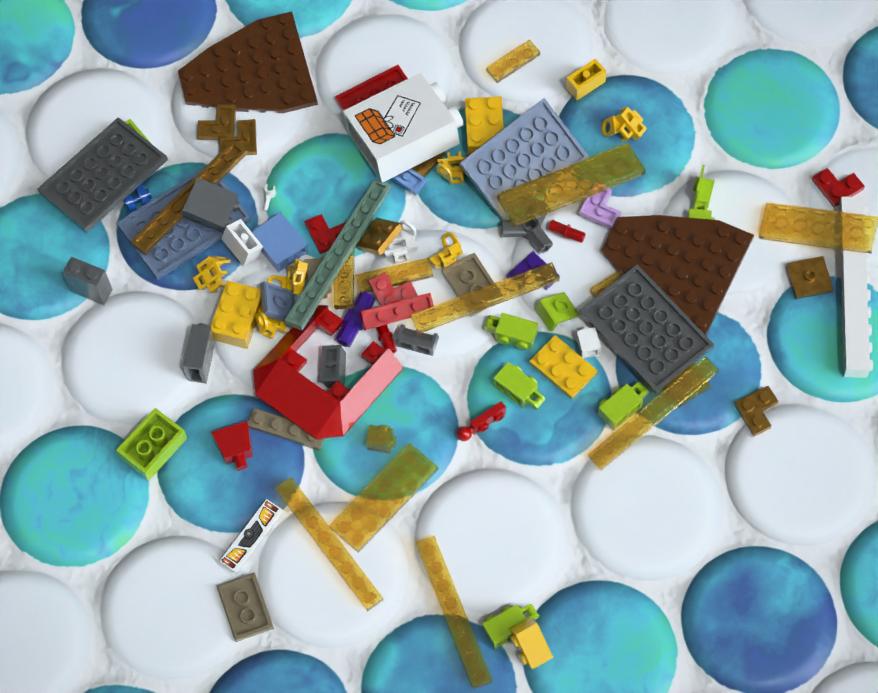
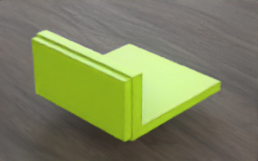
M702 165L700 177L696 176L693 191H696L694 201L708 202V208L715 180L703 178L705 165Z
M565 292L541 299L534 308L551 332L554 331L559 323L580 317V314Z

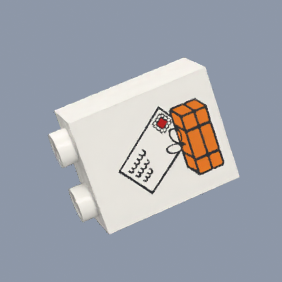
M421 73L343 111L348 134L382 183L460 144L457 128L463 126V120L455 106L446 108L443 104L446 98L440 85L437 82L429 85Z

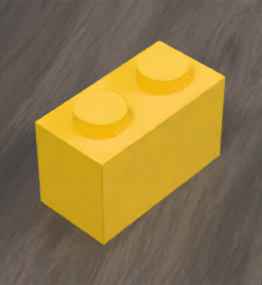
M595 58L566 77V89L578 101L606 82L607 71Z
M532 618L510 629L513 635L510 639L515 648H519L521 653L518 655L523 665L527 664L531 669H534L553 658L537 622Z

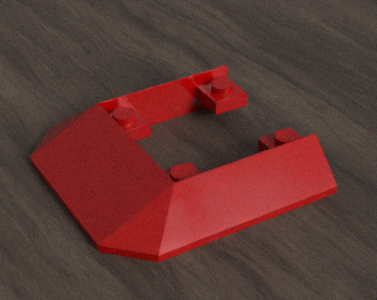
M318 305L303 330L292 327L253 370L256 397L314 439L343 437L403 370V366L389 348L386 350L373 341L361 354V358L373 366L351 390L337 381L326 392L299 373L307 364V359L296 351L318 327L332 336L343 324V319L330 311L328 305Z

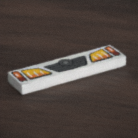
M266 499L221 558L220 564L236 574L282 514L283 510Z

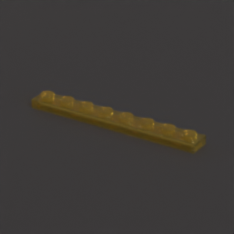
M551 262L412 314L411 318L418 334L556 283L560 278Z
M706 356L590 452L588 457L602 471L715 376L719 369Z
M290 477L275 488L277 493L368 612L384 600L381 594L293 478Z
M435 536L417 541V549L473 689L492 683V677Z

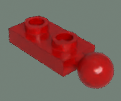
M500 401L472 420L470 426L460 427L456 433L457 438L462 442L470 440L472 433L475 435L478 432L486 431L490 424L499 422L505 417L506 406Z

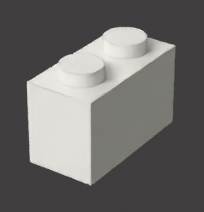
M241 219L226 226L221 238L243 266L257 260L263 248Z

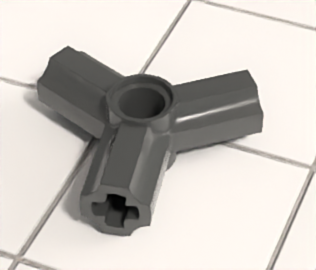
M535 201L529 214L524 219L502 220V236L529 239L539 254L549 251L553 246V242L543 231L541 225L550 207L542 201Z

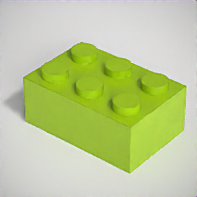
M154 408L117 448L116 452L123 462L149 481L187 440L184 429L157 408Z

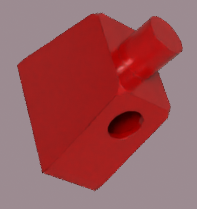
M245 421L212 431L214 441L226 464L235 463L236 470L238 471L246 469L248 467L246 459L253 456L248 422Z

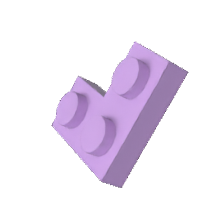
M595 182L579 211V215L612 229L617 217L621 216V211L606 205L612 194V189Z

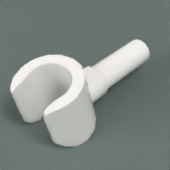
M268 184L264 186L266 198L263 211L268 210L271 198L276 195L275 186H273V190L268 191Z

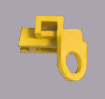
M629 107L621 108V114L611 116L603 121L601 126L602 134L608 137L620 133L623 136L622 142L630 137L636 141L647 129L642 124L643 118L636 110L631 111ZM609 122V124H610V130H609V132L607 133V132H606V124Z
M458 151V156H450V152H447L446 159H437V173L447 179L450 185L464 184L463 174L466 173L460 165L451 164L460 163L467 157H461V151Z
M451 232L445 233L442 236L444 250L429 258L431 264L436 269L441 266L446 268L457 262L456 258L463 254L460 242ZM448 236L453 240V245L448 246L446 243Z
M208 256V258L196 265L199 274L193 277L198 289L205 290L208 287L211 293H217L219 287H225L222 277L228 272L222 271L220 266L224 263H230L231 259L221 256Z
M295 259L294 266L287 265V276L272 275L267 282L272 284V280H278L282 288L293 291L292 294H301L304 289L308 263Z
M261 305L258 313L255 315V320L259 327L258 333L272 339L276 331L281 334L287 332L285 322L265 316Z

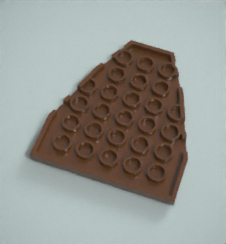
M292 11L252 22L210 46L178 70L186 105H199L203 108H209V106L217 107V105H236V112L259 110L260 113L277 111V113L282 114L318 105Z
M665 215L617 217L601 251L622 276L638 265L707 336L754 239V234L720 220Z

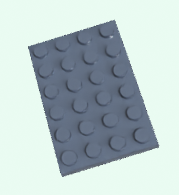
M543 98L465 158L459 165L501 220H509L589 156L546 99Z
M203 169L117 222V226L130 244L131 240ZM222 180L217 184V186L229 190ZM239 204L237 211H232L230 215L233 218L231 224L240 219L245 224L251 221V217L241 204ZM183 217L146 255L134 246L133 248L156 279L159 280L222 240L223 233Z

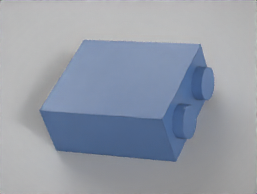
M281 212L277 215H272L267 222L256 226L252 230L253 235L263 246L261 252L278 273L285 269L287 265L292 264L295 259H299L309 252L305 240Z

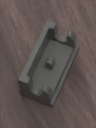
M401 324L396 337V346L433 356L439 336L437 333L431 335L408 329L405 325Z
M341 345L322 346L320 382L327 388H331V385H334L337 381L345 386V350Z

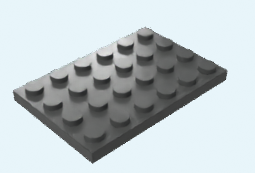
M118 117L37 190L87 233L161 167L168 158Z
M638 265L579 310V313L586 321L596 328L601 337L655 394L714 348V344Z

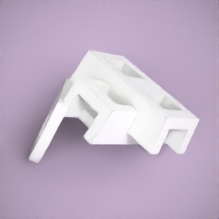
M405 220L399 222L403 229L384 251L386 257L394 256L395 264L409 261L408 253L417 251L418 247L415 244L416 229Z

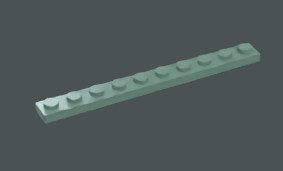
M377 179L373 180L285 318L286 325L299 330L304 329L392 189L391 184L382 183Z

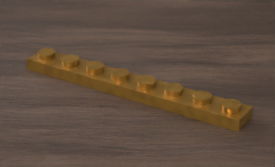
M233 140L131 240V244L146 255L184 217L181 215L196 178L199 177L217 185L247 155V150Z

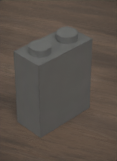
M197 177L181 215L223 233L225 227L230 225L233 220L230 217L232 211L236 212L240 204L237 201L239 195Z
M74 257L70 258L63 271L70 291L104 305L113 290L106 271Z
M192 324L183 364L187 380L190 382L207 384L215 347L212 328L207 324Z

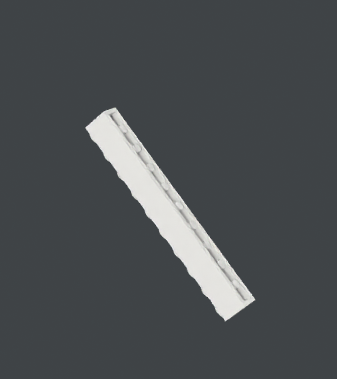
M841 197L839 203L844 377L867 378L869 372L873 370V360H870L869 353H872V342H869L872 325L868 324V318H871V307H868L871 291L867 289V284L870 283V272H867L869 255H866V249L869 248V238H866L865 234L868 232V221H865L868 205L864 204V197Z

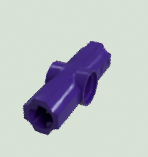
M366 291L360 292L353 307L347 310L343 325L335 338L336 342L341 346L351 347L359 330H363L358 312L372 308L375 303V297Z

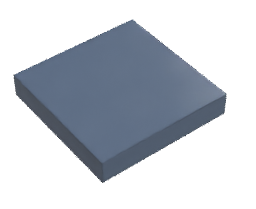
M263 281L260 284L263 313L267 317L285 322V318L296 303V294H292L293 291Z

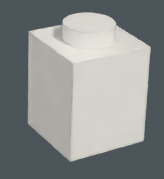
M583 327L577 331L576 340L581 357L585 359L600 355L601 345L596 328Z

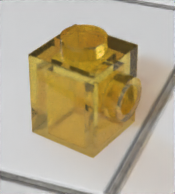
M370 425L366 442L367 450L390 454L391 448H395L397 436H394L393 429L387 425Z

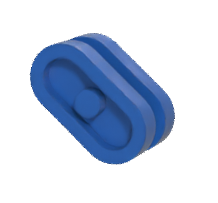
M145 182L135 189L138 195L131 197L129 194L124 199L130 212L137 210L136 203L142 202L144 206L152 199L148 188L144 190L143 185Z

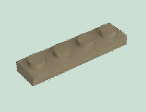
M256 408L253 409L248 421L250 429L318 451L321 450L325 440L314 439L287 418Z

